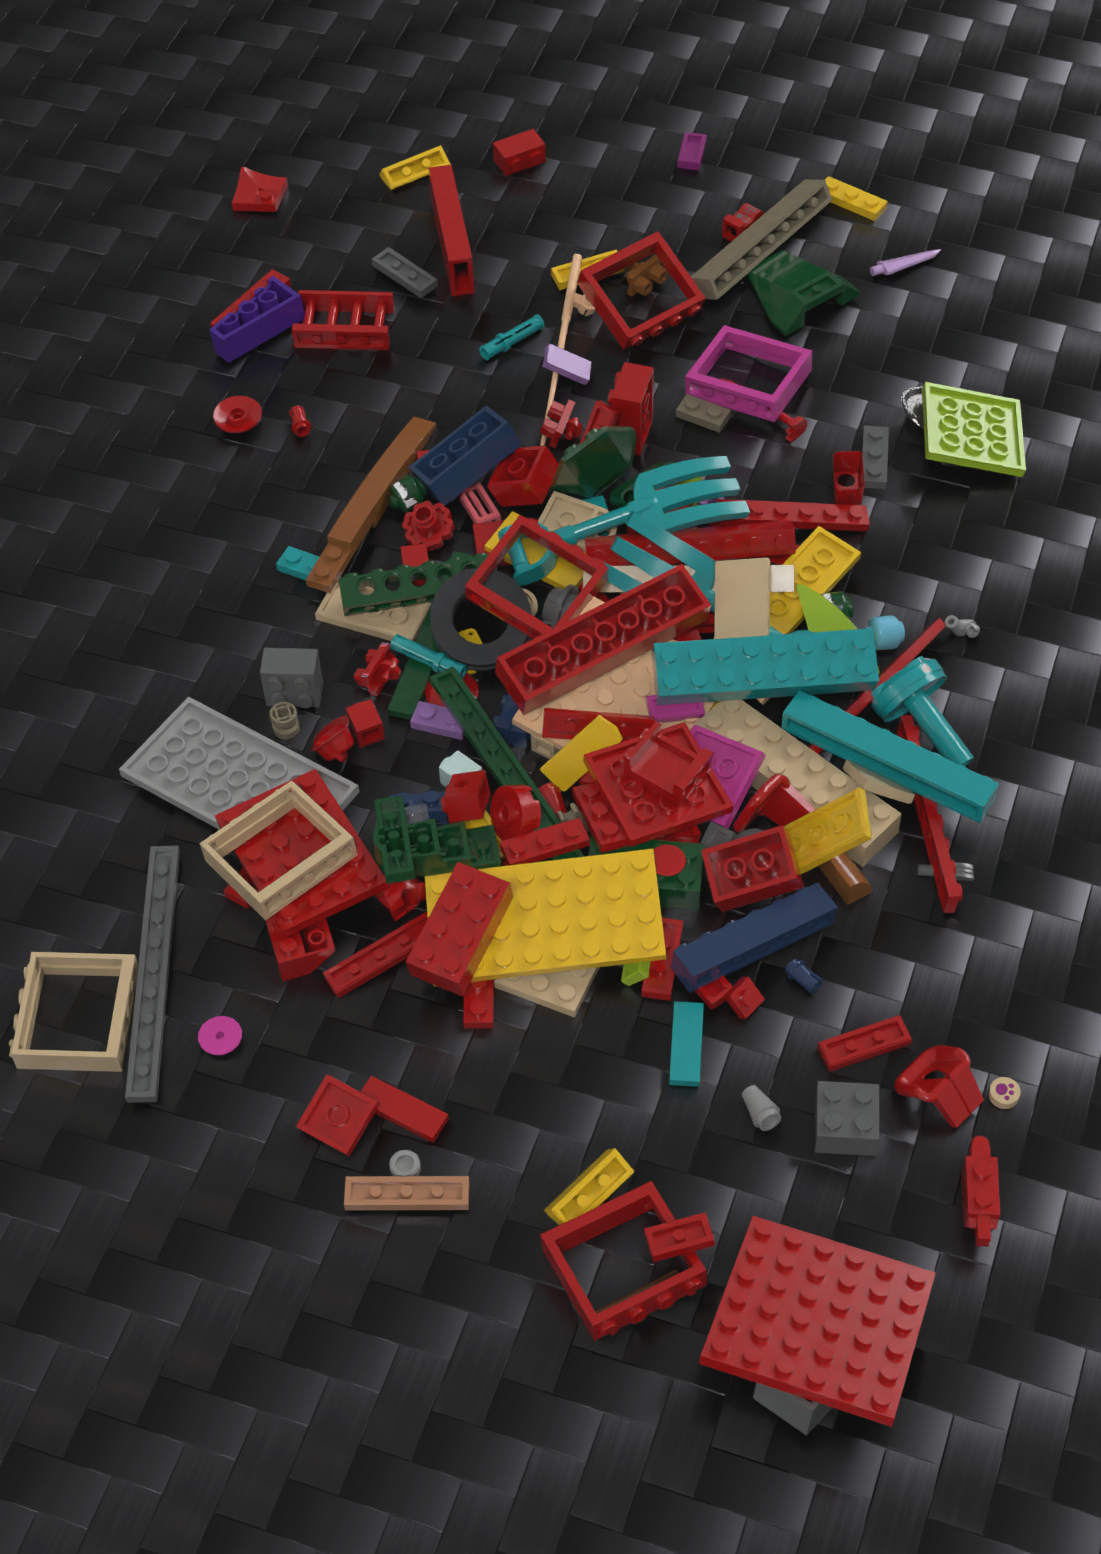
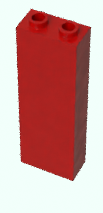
M452 166L429 167L432 208L451 296L473 294L475 290L472 255Z

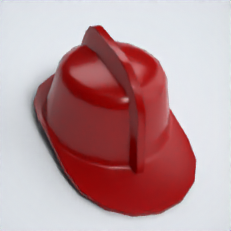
M346 715L338 717L326 725L315 737L311 751H316L326 761L338 759L340 762H344L348 757L347 751L354 744V739L348 728L349 717Z

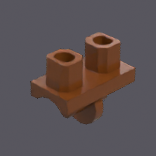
M656 254L645 262H636L628 266V272L625 274L629 283L627 294L631 297L637 292L643 296L648 295L653 288V280L658 284H662L667 280V270L660 265V260Z

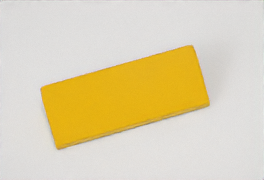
M440 145L383 168L379 175L389 189L394 190L428 176L429 167L451 164Z
M598 715L545 763L540 770L560 790L566 791L588 771L583 762L584 754L618 744L622 741V736L616 725Z
M616 1148L608 1149L544 1211L558 1225H561L599 1207L634 1171Z

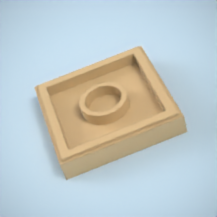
M846 760L843 767L844 771L863 790L907 804L912 803L915 796L912 791Z

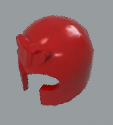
M417 876L412 880L389 883L388 889L375 894L377 899L390 910L395 922L416 908L421 900H426L425 883L420 882Z

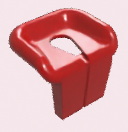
M775 774L749 800L735 821L733 829L737 833L743 832L758 816H767L778 825L786 826L815 809L790 784L788 777L782 774Z
M938 1045L925 1050L897 1077L894 1083V1089L899 1095L934 1103L951 1127L957 1128L984 1101L975 1078L969 1069L970 1057L959 1047ZM934 1070L946 1074L943 1078L924 1079L928 1073Z

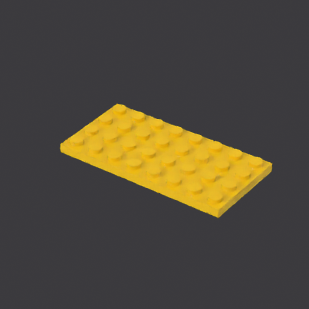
M653 849L477 869L510 882L514 897L471 982L667 959ZM451 873L425 876L428 918Z

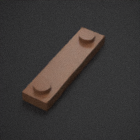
M469 1176L346 1177L345 1210H469Z

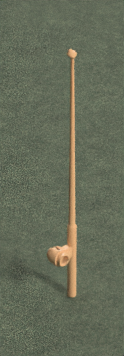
M580 254L573 255L562 312L558 347L563 350L573 307L578 308L581 315L585 313V316L595 312V308L586 295L576 293L582 261ZM554 371L545 416L548 419L550 417L547 416V413L554 401L559 375ZM543 434L540 446L545 445L546 436Z

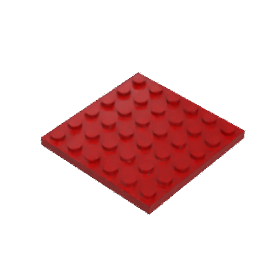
M753 1216L702 1350L699 1364L892 1427L936 1272Z

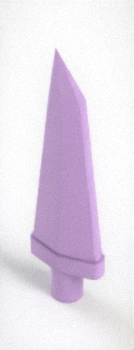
M942 249L879 261L876 266L870 267V273L872 276L880 274L891 275L902 269L934 258Z

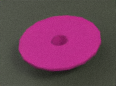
M216 1016L207 1020L198 1032V1042L201 1048L213 1055H225L232 1052L242 1039V1030L239 1023L233 1018L226 1016Z

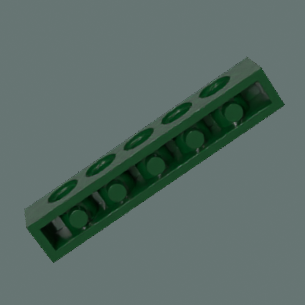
M478 553L473 555V558L467 559L452 557L447 562L441 563L426 561L421 566L415 567L400 565L395 570L389 571L374 569L369 574L363 575L358 573L345 574L343 578H338L344 616L432 603L435 594L443 585L438 580L439 576L448 575L452 577L464 570L479 568L488 554ZM415 579H422L426 582L421 587H416L412 584ZM389 583H397L400 586L395 591H390L386 588ZM364 587H371L374 590L369 595H364L360 592Z

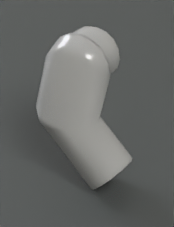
M950 615L945 619L946 626L956 636L967 634L968 637L974 638L980 632V628L974 620H959L954 615Z

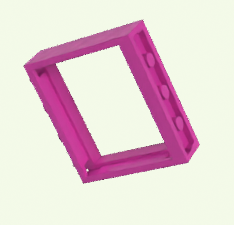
M724 325L685 376L686 394L719 406L775 422L811 372L812 350ZM726 348L792 367L773 395L706 376Z

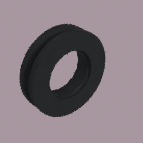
M473 568L453 575L443 583L435 594L430 610L431 632L439 651L446 653L449 658L467 665V670L491 671L496 669L497 657L527 643L529 636L508 623L503 634L491 643L475 644L468 642L458 634L454 627L453 618L456 609L463 601L467 600L465 585L478 569ZM494 570L483 586L531 614L528 598L520 585L508 575Z

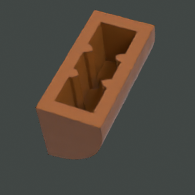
M846 852L819 865V868L847 905L871 894L872 887Z

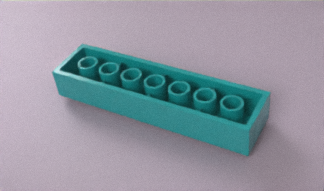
M873 628L654 643L652 650L657 705L795 696L799 690L809 695L871 691L876 688L879 682Z

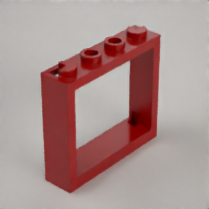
M658 231L580 271L577 284L623 350L635 344L636 346L640 345L649 336H658L665 328L677 326L688 316L694 317L698 311L702 310L701 307L706 299ZM655 253L688 300L630 330L597 282Z
M519 515L467 582L465 593L467 599L534 639L554 628L483 586L484 582L521 534H524L592 575L554 628L578 617L592 598L596 597L608 581V567L602 560L598 558L593 559L586 555L579 546L566 543L557 533L553 531L548 532L541 528L534 519H526Z
M652 1181L540 1234L543 1252L594 1341L609 1333L611 1336L614 1335L619 1328L629 1323H639L649 1313L657 1309H667L676 1300L686 1295H695L696 1290L707 1285L706 1269L696 1252L682 1254L689 1269L596 1314L565 1260L563 1252L651 1209L655 1211L662 1224L675 1221Z

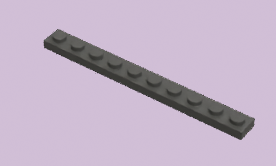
M150 846L125 1094L127 1103L157 1102L180 859L179 846Z

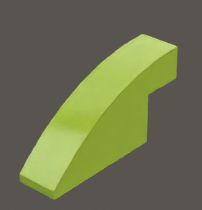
M803 584L796 585L809 631L825 632L857 629L851 620L824 596Z

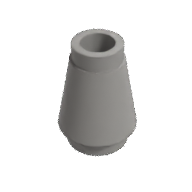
M755 1085L749 1086L743 1091L742 1097L754 1126L759 1127L763 1131L774 1128L781 1120L779 1107Z

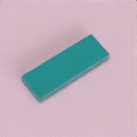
M674 1002L669 1085L696 1087L700 1085L704 1003Z

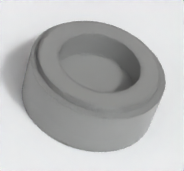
M401 1150L390 1159L389 1166L392 1176H418L420 1174V1160L414 1152Z

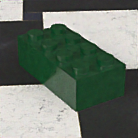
M591 835L588 856L646 849L654 850L661 845H673L681 849L686 857V864L681 872L673 876H662L656 873L660 907L699 910L704 864L701 850L704 849V844L649 840L632 847L628 845L601 853Z

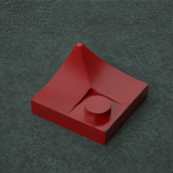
M241 167L237 189L232 200L233 211L277 212L288 187L287 178L269 176L246 167Z

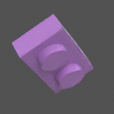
M422 701L418 702L410 721L411 728L460 740L463 739V731L446 707Z

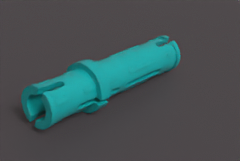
M536 314L508 332L497 334L494 340L480 346L479 352L483 359L489 360L500 352H507L510 350V346L543 329L545 326L544 321Z
M398 633L391 641L390 649L432 667L433 671L437 673L453 666L463 679L467 672V665L449 658L446 653L435 652Z

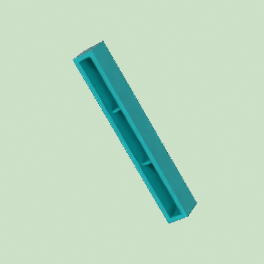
M799 690L783 712L782 729L845 760H849L978 823L982 822L996 800L999 783L991 778L969 770L961 764L954 763L938 753L926 750L912 741L896 736L886 729H881L863 718L851 715L837 706H832L819 700L813 695Z

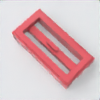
M480 481L458 495L459 500L474 524L491 522L492 520L501 521L500 513ZM476 489L484 504L488 508L490 514L486 513L479 499L474 494L473 490ZM465 493L468 494L469 498L473 502L481 517H479V515L477 514L476 510L472 506L471 502L469 501Z

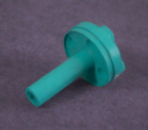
M923 656L914 659L871 692V707L884 722L895 720L909 711L942 757L963 766L968 765L974 759L973 755L929 697L947 679L943 668L936 659L923 658Z

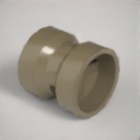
M279 702L271 708L270 719L275 736L281 739H290L297 735L300 729L295 706L289 702Z

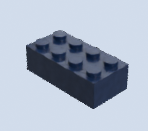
M486 405L408 468L415 478L420 479L426 492L437 502L445 506L453 502L465 489L473 486L480 477L493 470L504 458L512 455L522 443L509 422Z

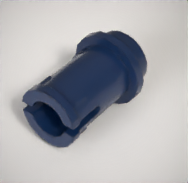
M793 959L785 969L788 979L797 981L810 994L817 992L823 984L824 980L807 968L803 960Z

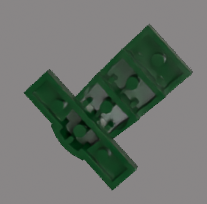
M402 795L374 800L377 824L373 830V858L380 870L385 872L387 884L415 879V876L451 873L457 862L475 869L501 867L493 825L465 829L464 821L436 827L435 818L407 824Z

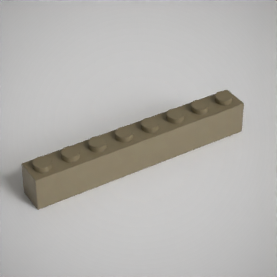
M803 180L694 273L691 278L705 298L719 299L830 203L832 198L826 181Z

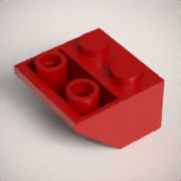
M272 916L266 920L282 981L311 974L335 952L326 918L286 938Z

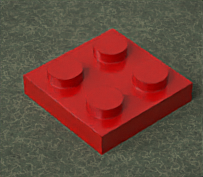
M326 1074L296 1127L350 1157L380 1103Z

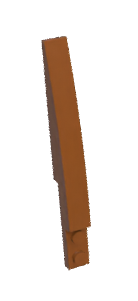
M413 417L387 448L328 534V544L306 578L308 587L331 593L339 580L338 578L341 577L370 527H376L389 506L390 486L407 476L410 471L408 467L417 459V451H422L436 428L435 422Z

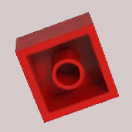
M546 445L517 448L512 455L507 456L498 463L487 487L501 507L542 504L559 464Z

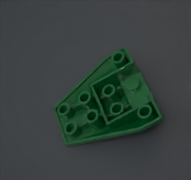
M785 250L761 261L747 274L770 323L785 336L803 327L805 312L824 301L834 298L842 306L860 296V291L845 278Z
M632 426L602 427L599 430L595 428L585 436L586 440L578 446L573 444L564 451L565 456L559 462L550 486L551 490L576 499H590L597 497L632 470L637 438Z

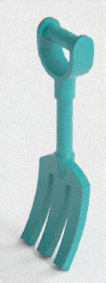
M727 456L706 457L673 463L643 472L638 475L635 482L634 500L628 502L626 506L573 526H564L553 532L557 533L566 543L575 545L579 540L624 524L632 511L669 533H673L705 523L747 518L750 510L746 501H730L698 505L665 513L688 504L719 497L736 496L739 493L740 487L736 478L697 481L656 490L688 479L728 473L731 468ZM539 523L541 528L550 532L546 526ZM511 525L506 526L499 531V541L508 531ZM524 534L520 535L508 551L515 570L513 580L519 585H527L547 576L555 567L558 558L557 554L547 549L539 561L530 565L521 539L529 538Z
M632 511L625 524L694 569L695 573L691 577L712 605L710 611L715 614V591L712 590L715 582V560ZM618 536L610 547L611 550L654 578L674 568V566ZM605 563L608 567V582L624 592L643 584L641 581ZM770 626V635L783 634ZM801 630V631H795V632H793V633H791V634H796V633H811V631H809V630Z

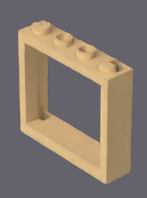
M292 780L200 843L205 861L265 920L358 855L353 837ZM296 808L331 842L258 893L223 857Z
M31 952L29 964L27 967H24L25 986L19 991L20 1011L19 1014L16 1013L14 1016L15 1036L14 1039L9 1041L11 1048L9 1057L13 1058L17 1069L122 1072L136 995L138 975L136 956L132 954ZM44 974L119 976L106 1052L30 1050Z

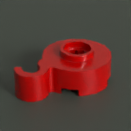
M525 784L501 786L493 795L490 807L491 823L501 841L533 832L534 829H538L540 826L541 809L539 800L533 799L530 793L533 789ZM502 861L501 865H507L506 861Z

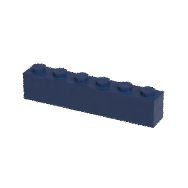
M819 883L809 887L804 886V888L798 889L794 894L786 898L776 899L771 905L763 909L753 910L748 916L740 920L728 922L721 929L714 932H706L699 939L689 944L683 943L673 951L671 969L688 992L691 993L718 980L722 976L737 971L832 925L838 907Z

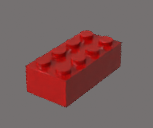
M457 862L406 960L410 975L463 997L514 897L510 882Z

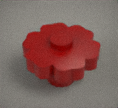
M424 501L423 503L416 504L413 512L405 514L402 527L406 532L405 538L407 542L411 545L426 544L427 551L441 548L444 544L443 540L451 539L455 529L450 510L444 507L442 503L432 505L430 501Z

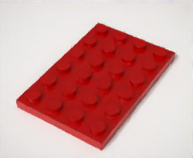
M316 769L292 779V781L353 837L358 855L272 916L285 938L389 888L385 876ZM290 781L214 815L220 829L223 828L230 821L239 817L256 803L261 802ZM294 808L233 851L259 893L331 841Z

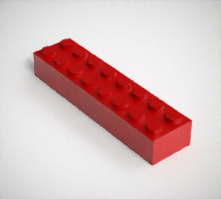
M680 564L497 657L495 673L524 716L653 649L654 643L667 642L707 621L712 605L684 565Z

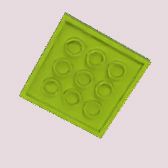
M929 382L924 383L922 399L926 459L1023 477L1026 471L1020 400Z

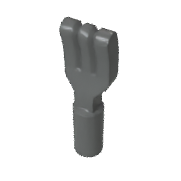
M955 862L956 880L974 881L973 865ZM918 864L917 875L933 876L932 865Z

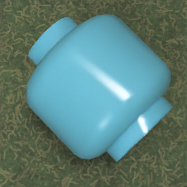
M893 615L873 617L869 620L867 627H864V629L873 628L876 651L896 649L905 638L903 623L898 621Z

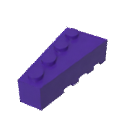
M272 276L267 280L268 285L266 287H259L254 291L255 296L249 301H242L235 313L229 312L209 329L215 353L229 363L292 327L293 323L296 324L304 319V309L301 296Z

